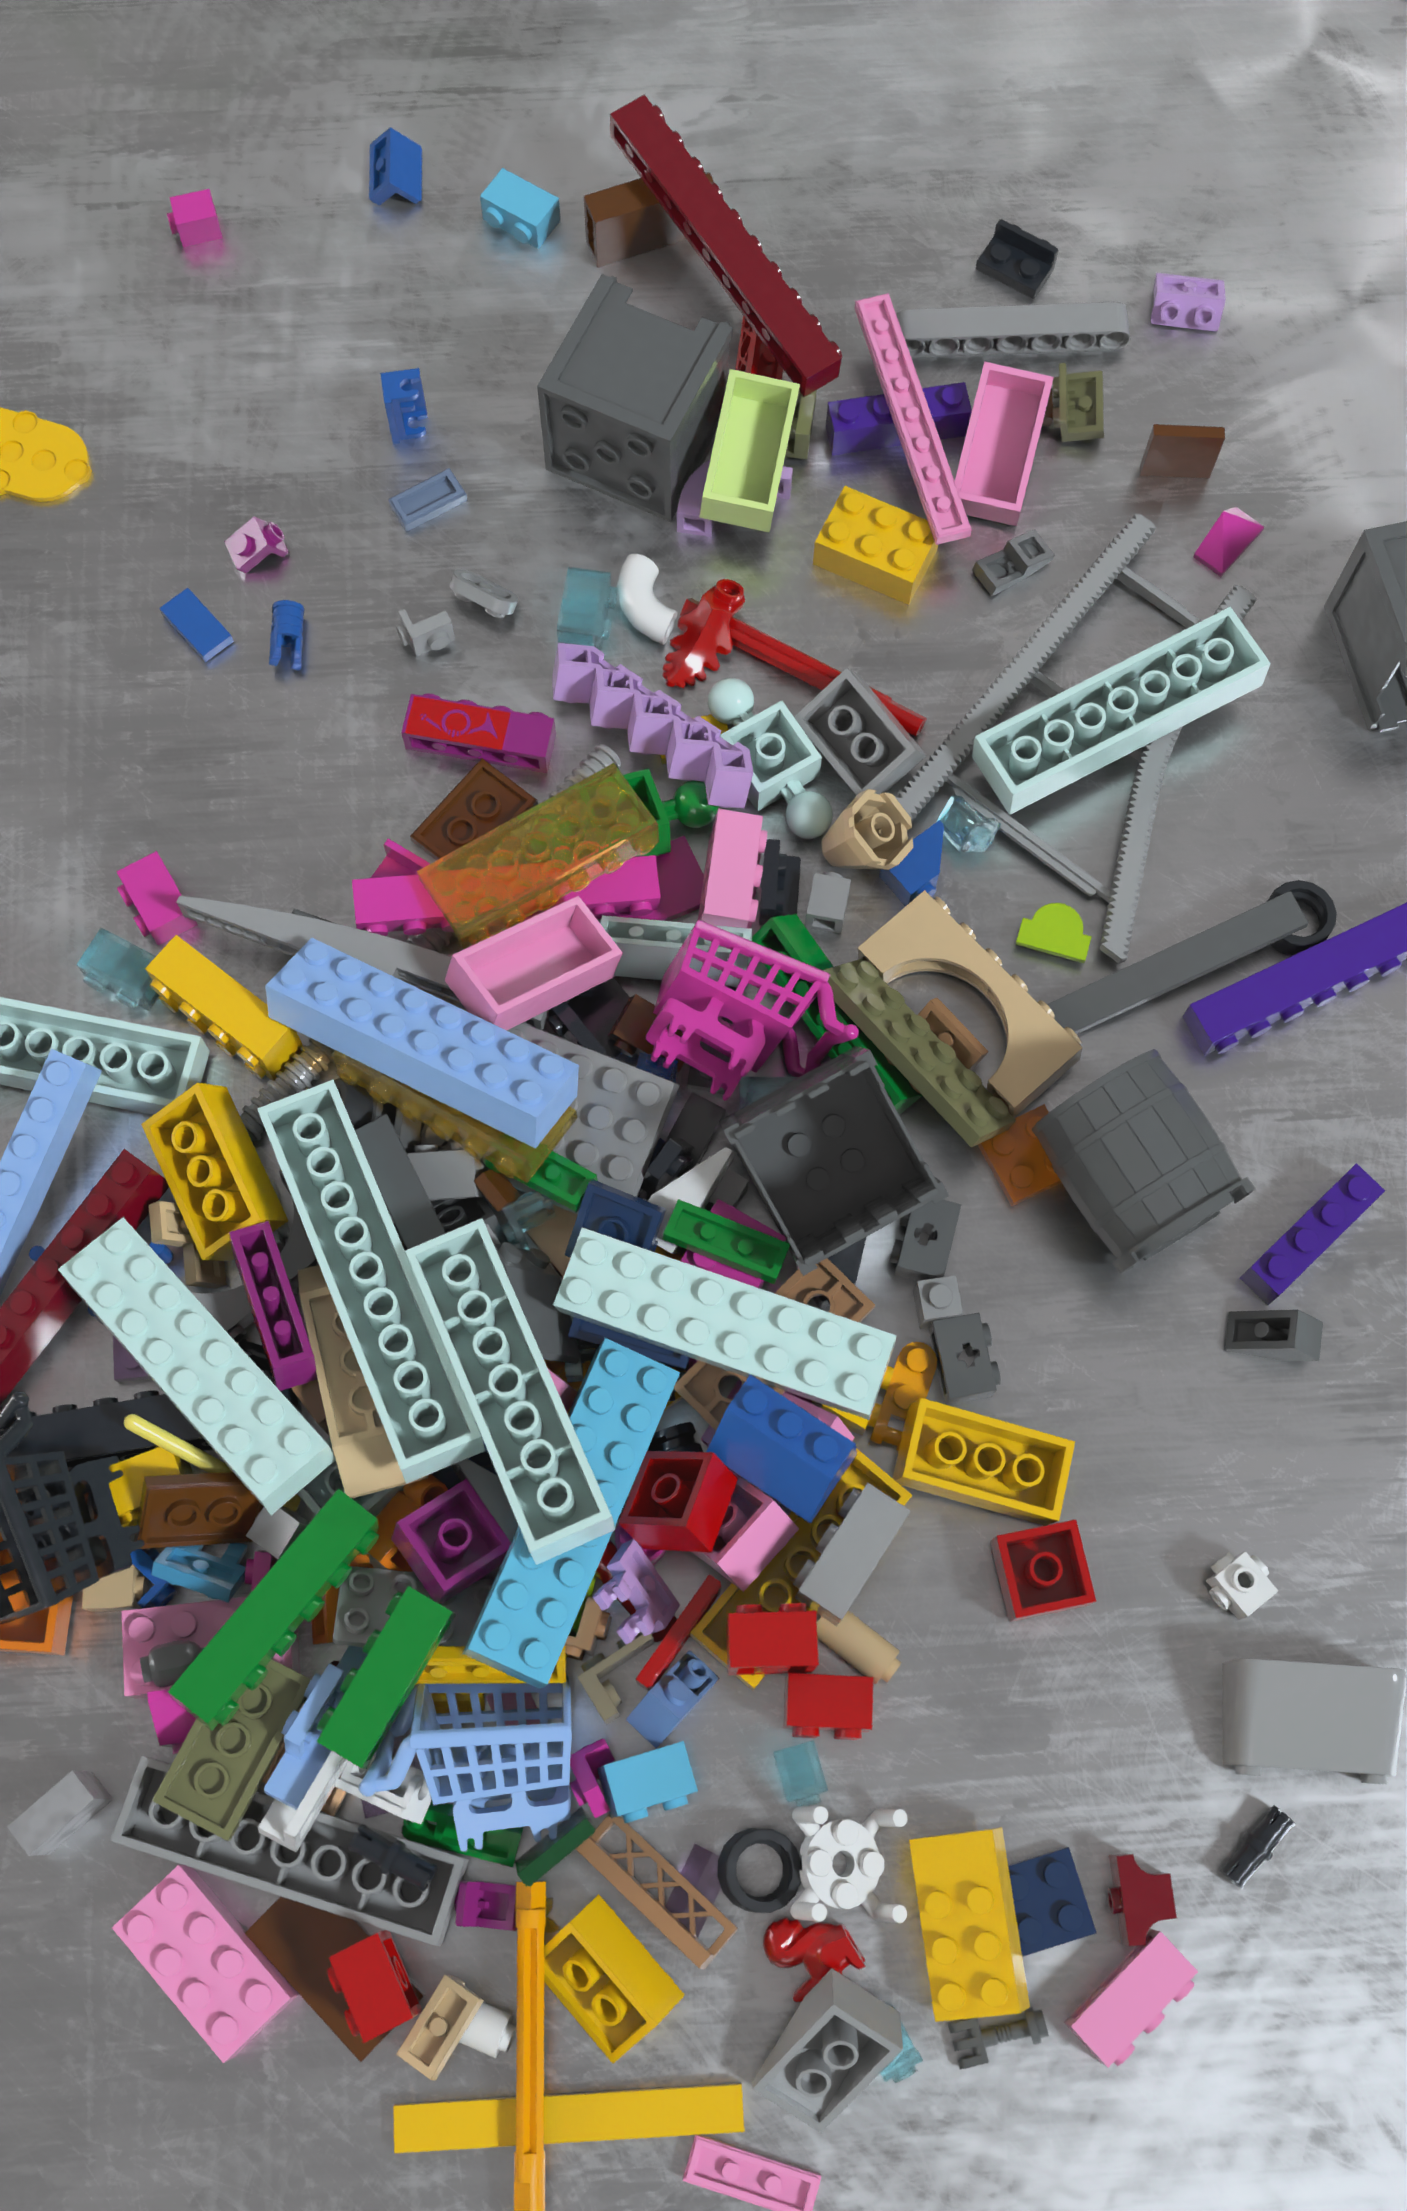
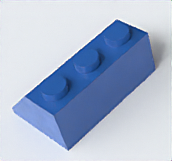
M751 1374L727 1407L706 1451L714 1452L728 1469L810 1524L857 1455L854 1442Z

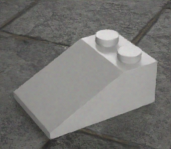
M832 1968L804 1997L753 2080L752 2089L822 2133L903 2050L900 2012Z

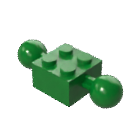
M645 769L578 785L579 810L582 821L570 823L559 815L543 816L531 827L529 844L532 852L539 859L550 863L565 860L572 854L576 844L590 841L596 860L657 856L671 852L669 821L678 819V821L688 827H703L714 820L719 806L708 805L705 782L693 780L683 783L675 791L673 799L661 801L650 770Z

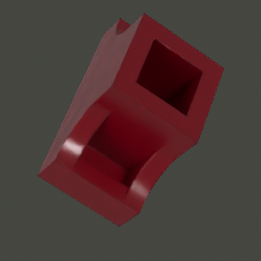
M1133 1854L1109 1855L1113 1887H1109L1107 1891L1108 1903L1111 1914H1117L1121 1944L1126 1946L1146 1945V1936L1153 1924L1161 1920L1177 1919L1171 1875L1164 1872L1146 1873L1137 1865Z

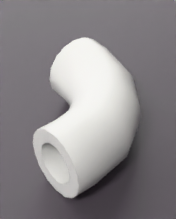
M630 554L622 566L617 585L621 609L636 630L653 641L665 645L673 630L677 611L660 603L653 593L654 581L659 573L656 564L643 555Z

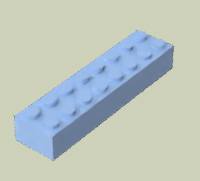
M311 938L265 985L269 1018L535 1149L577 1097L578 1064L314 938Z

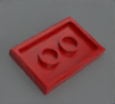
M711 1574L704 1580L636 1677L637 1684L647 1692L661 1679L689 1639L690 1632L720 1595L721 1582Z

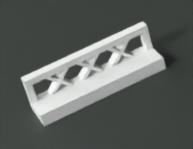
M331 1751L297 1810L275 1799L258 1826V1832L297 1852L335 1787L337 1779L342 1775L348 1760Z

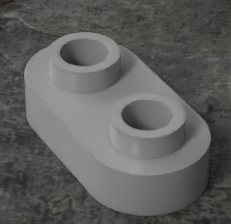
M457 569L453 572L449 587L454 591V595L458 599L466 602H475L485 607L486 613L497 618H504L505 615H512L514 613L518 597L513 592L471 571Z

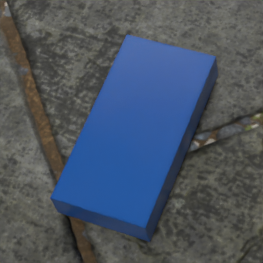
M186 588L159 608L167 621L205 662L234 642L232 635L189 588Z

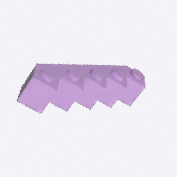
M567 643L557 644L552 675L553 700L566 703H588L591 726H600L606 729H627L629 752H638L644 755H666L668 778L682 781H704L708 805L722 808H745L753 777L750 749L739 742L734 745L730 744L720 737L721 730L700 716L692 719L680 711L682 704L661 690L653 693L642 685L643 679L621 664L614 667L605 661V653L596 647Z

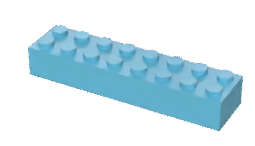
M605 1338L594 1354L568 1416L612 1515L614 1525H616L680 1372ZM518 1526L462 1654L539 1689L548 1685L613 1531L536 1565Z

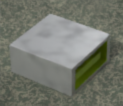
M72 1770L6 1828L28 1856L49 1855L111 1802L113 1798L91 1771Z

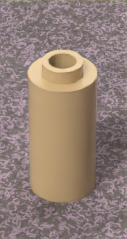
M847 1611L837 1626L822 1616L817 1621V1639L864 1676L873 1677L874 1684L880 1678L888 1682L902 1662L896 1658L900 1650L850 1611Z

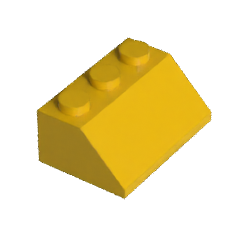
M599 1894L544 1946L545 1984L613 2064L654 2029L685 1996L672 1978L662 1969L643 1944L633 1935Z

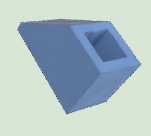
M689 1650L650 1689L627 1717L626 1721L657 1749L720 1678Z

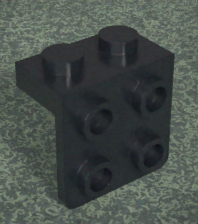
M613 977L575 996L567 1003L563 1002L549 1009L547 1022L559 1037L564 1035L568 1041L617 1059L623 1053L613 1047L615 1041L607 1036L630 996Z

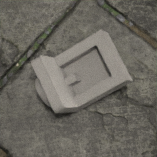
M405 609L398 611L401 624L396 626V630L403 645L407 646L410 644L416 656L430 650H440L447 646L449 642L455 640L452 621L446 610L415 624H412Z

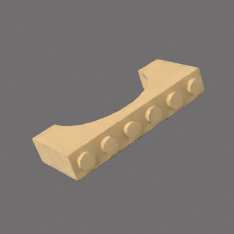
M924 890L858 947V959L863 958L874 965L879 971V976L887 984L906 974L934 971L958 977L973 985L986 996L1001 1018L1007 1042L1004 1059L994 1075L988 1080L987 1090L994 1097L1003 1101L1008 1107V1112L1015 1118L1080 1060L1083 1049L1081 1046L1082 1042L1071 1028H1063L1054 1019L1053 1011L1045 1002L1041 1000L1036 1002L1027 993L1029 991L1028 987L1016 974L1010 976L1001 967L1002 961L990 948L984 950L975 941L976 936L964 922L958 924L949 915L951 913L950 909L942 899L937 896L933 899Z

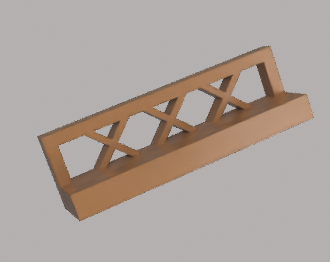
M608 1814L595 1829V1833L576 1848L590 1864L699 1969L705 1970L739 1929L628 1823L624 1824L621 1816L611 1819L610 1814ZM614 1823L626 1834L627 1853L610 1854L598 1843ZM633 1841L644 1852H633ZM633 1858H652L657 1863L658 1883L641 1884L634 1877ZM616 1859H627V1870ZM663 1870L675 1881L664 1882ZM682 1887L688 1893L689 1913L672 1914L665 1907L664 1888ZM658 1888V1900L647 1889ZM695 1900L706 1910L705 1912H695ZM713 1917L725 1928L709 1949L696 1937L695 1918ZM689 1918L690 1930L678 1919Z

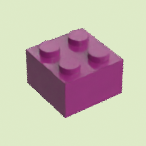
M467 1479L396 1523L391 1538L433 1601L440 1605L500 1567L511 1544Z

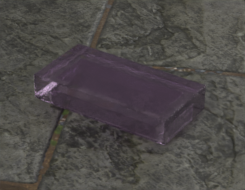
M694 1843L681 1874L714 1904L721 1889L717 1878L719 1855ZM674 1887L665 1907L672 1914L689 1913L688 1893L682 1887ZM695 1900V1912H705L706 1910ZM707 1917L695 1918L697 1938ZM689 1918L678 1919L690 1930Z

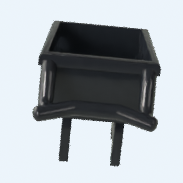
M22 1391L14 1393L0 1412V1433L9 1429L0 1438V1533L3 1541L0 1542V1551L7 1549L12 1561L0 1566V1575L15 1570L20 1582L4 1589L0 1580V1624L2 1625L58 1604L60 1601L100 1581L99 1579L130 1568L132 1565L131 1552L145 1545L144 1540L133 1542L130 1539L132 1534L140 1531V1526H121L109 1483L123 1476L122 1470L115 1472L109 1470L110 1465L119 1462L118 1456L81 1463L68 1470L63 1451L7 1457L22 1442L33 1427L28 1408L29 1396ZM86 1493H88L89 1500L93 1509V1520L91 1519L88 1506L85 1500L84 1495ZM23 1591L28 1604L14 1611L8 1597Z

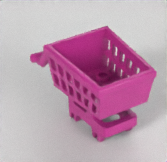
M697 920L662 977L661 987L653 1011L657 1016L646 1034V1040L654 1045L651 1055L652 1061L656 1062L660 1055H664L666 1059L663 1067L667 1069L676 1058L712 1077L710 1093L716 1094L721 1087L725 1091L722 1099L727 1101L733 1094L740 1079L746 1077L750 1070L757 1073L781 1040L787 1072L798 1078L820 1066L821 1061L834 1045L856 1039L859 1031L855 1025H844L837 1020L833 991L828 983L830 977L828 972L702 920ZM699 937L711 941L708 952L696 948ZM719 945L731 950L727 961L715 957ZM739 953L751 958L746 970L734 965ZM692 958L703 962L700 972L689 967ZM758 962L772 966L765 979L753 974ZM710 966L722 971L718 981L707 977ZM779 970L792 975L784 988L772 983ZM729 975L740 979L735 991L724 986ZM799 978L813 983L803 997L792 992ZM748 983L759 988L753 1000L742 995ZM766 992L778 997L771 1010L760 1004ZM817 996L820 1019L824 1027L829 1031L823 1034L807 1054L806 1066L803 1068L800 1065L797 1036L792 1028ZM785 1001L796 1005L787 1018L778 1014ZM722 1016L730 1019L733 1024L722 1020ZM677 1029L683 1032L681 1037L675 1034ZM700 1041L730 1058L729 1063L703 1050L700 1046Z

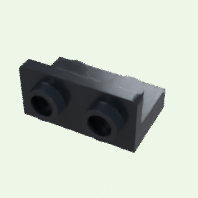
M1000 219L996 224L994 237L978 258L975 269L1035 299L1054 271L1058 248L1051 245L1047 240L1040 239L1022 230L1019 226Z
M767 839L759 917V925L761 926L771 917L797 914L801 859L798 856L780 854V840Z

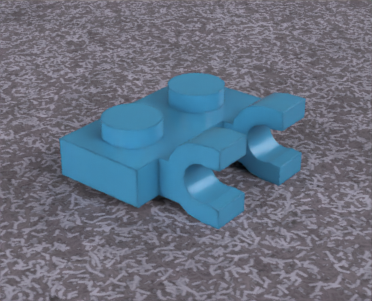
M230 1543L221 1558L202 1551L204 1545L165 1547L154 1561L152 1576L166 1580L172 1585L183 1586L205 1594L211 1599L229 1603L245 1581L246 1567L240 1565V1561L246 1554L248 1546L242 1543Z

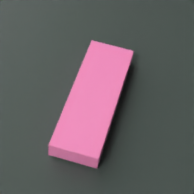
M703 2135L694 2136L683 2176V2181L773 2211H813L821 2180L820 2173Z

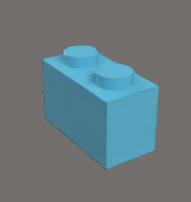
M504 168L499 171L480 195L482 217L490 226L500 228L513 235L521 243H528L537 249L541 247L561 221L558 197Z
M684 1741L597 1768L605 1800L610 1808V1818L623 1816L624 1824L648 1817L647 1808L660 1803L663 1804L664 1811L689 1804L686 1795L698 1792Z

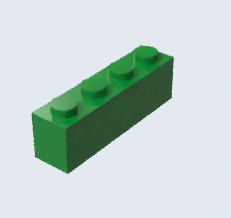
M410 1586L407 1587L404 1593L397 1591L385 1611V1614L390 1617L382 1631L375 1629L363 1648V1652L367 1656L359 1670L353 1667L349 1671L340 1687V1691L345 1693L336 1709L330 1706L326 1710L317 1726V1730L322 1733L316 1742L361 1769L369 1766L456 1616L454 1612Z

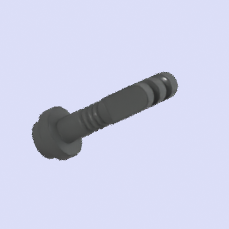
M1030 2007L1024 2011L1026 2018L1009 2022L1008 2024L1005 2023L1004 2025L1001 2024L1000 2027L997 2025L996 2028L989 2027L981 2030L978 2018L961 2019L948 2023L950 2033H959L967 2030L969 2037L953 2041L954 2050L960 2051L972 2048L974 2054L958 2059L959 2068L966 2069L989 2063L986 2047L998 2045L999 2042L1002 2044L1003 2042L1031 2036L1034 2045L1042 2043L1041 2038L1049 2036L1042 2009L1033 2011V2008Z

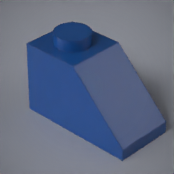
M940 820L913 839V849L898 866L889 870H880L879 877L905 907L924 890L931 897L937 891L936 885L940 873L944 824Z

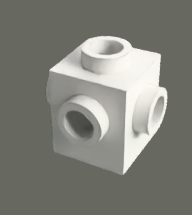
M1246 1551L1235 1557L1230 1552L1225 1554L1211 1566L1215 1574L1206 1580L1212 1588L1209 1593L1213 1600L1223 1610L1229 1608L1238 1620L1250 1616L1278 1592V1589L1267 1577L1269 1571L1264 1563L1255 1555L1249 1556Z

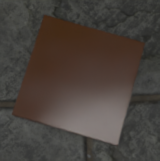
M1153 425L1140 463V476L1209 479L1225 440V428Z

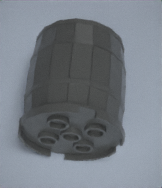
M1155 1049L1125 1062L1098 1078L1050 1111L1032 1128L1033 1133L1037 1136L1047 1154L1054 1172L1058 1175L1070 1197L1093 1231L1099 1235L1117 1258L1112 1263L1119 1274L1132 1269L1133 1265L1143 1258L1145 1261L1221 1214L1219 1210L1232 1202L1236 1204L1256 1190L1249 1177L1242 1179L1227 1152L1225 1144L1202 1109L1191 1096L1186 1086L1179 1081Z

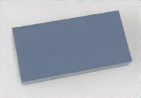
M450 468L388 499L389 506L406 532L468 501L467 494Z

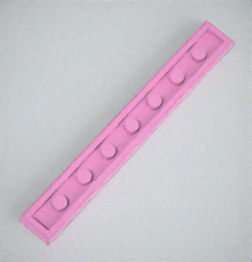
M889 293L855 301L854 309L935 544L938 545L970 537L972 529Z

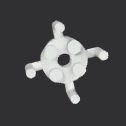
M823 1806L796 1807L792 1812V1818L806 1835L799 1854L803 1855L802 1870H799L805 1891L791 1906L790 1912L792 1917L797 1920L821 1922L827 1916L825 1906L837 1909H851L861 1904L875 1921L904 1922L907 1918L906 1908L903 1905L882 1904L873 1891L885 1867L884 1858L879 1853L874 1836L882 1827H903L907 1823L906 1812L902 1809H877L860 1825L849 1819L827 1821L828 1811ZM839 1851L846 1858V1869L840 1876L834 1872L832 1866L833 1858Z

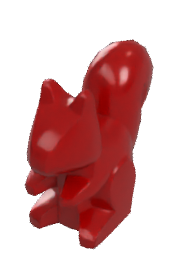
M783 1918L771 1923L763 1936L764 1952L771 1964L779 1968L789 1969L803 1963L810 1975L795 1990L793 1994L794 2002L803 2001L804 1997L832 1968L842 1974L843 1969L849 1965L856 1969H863L865 1967L864 1962L866 1960L843 1924L836 1926L829 1923H815L803 1928L799 1920Z

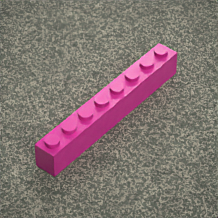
M656 855L352 880L356 928L387 936L388 932L403 931L406 935H419L425 933L426 929L441 928L445 932H456L463 930L464 926L480 925V928L492 929L502 926L504 922L517 921L519 924L576 896L582 899L596 919H601L602 915L615 916V913L630 912L632 916H644L651 914L652 910H657L661 899Z

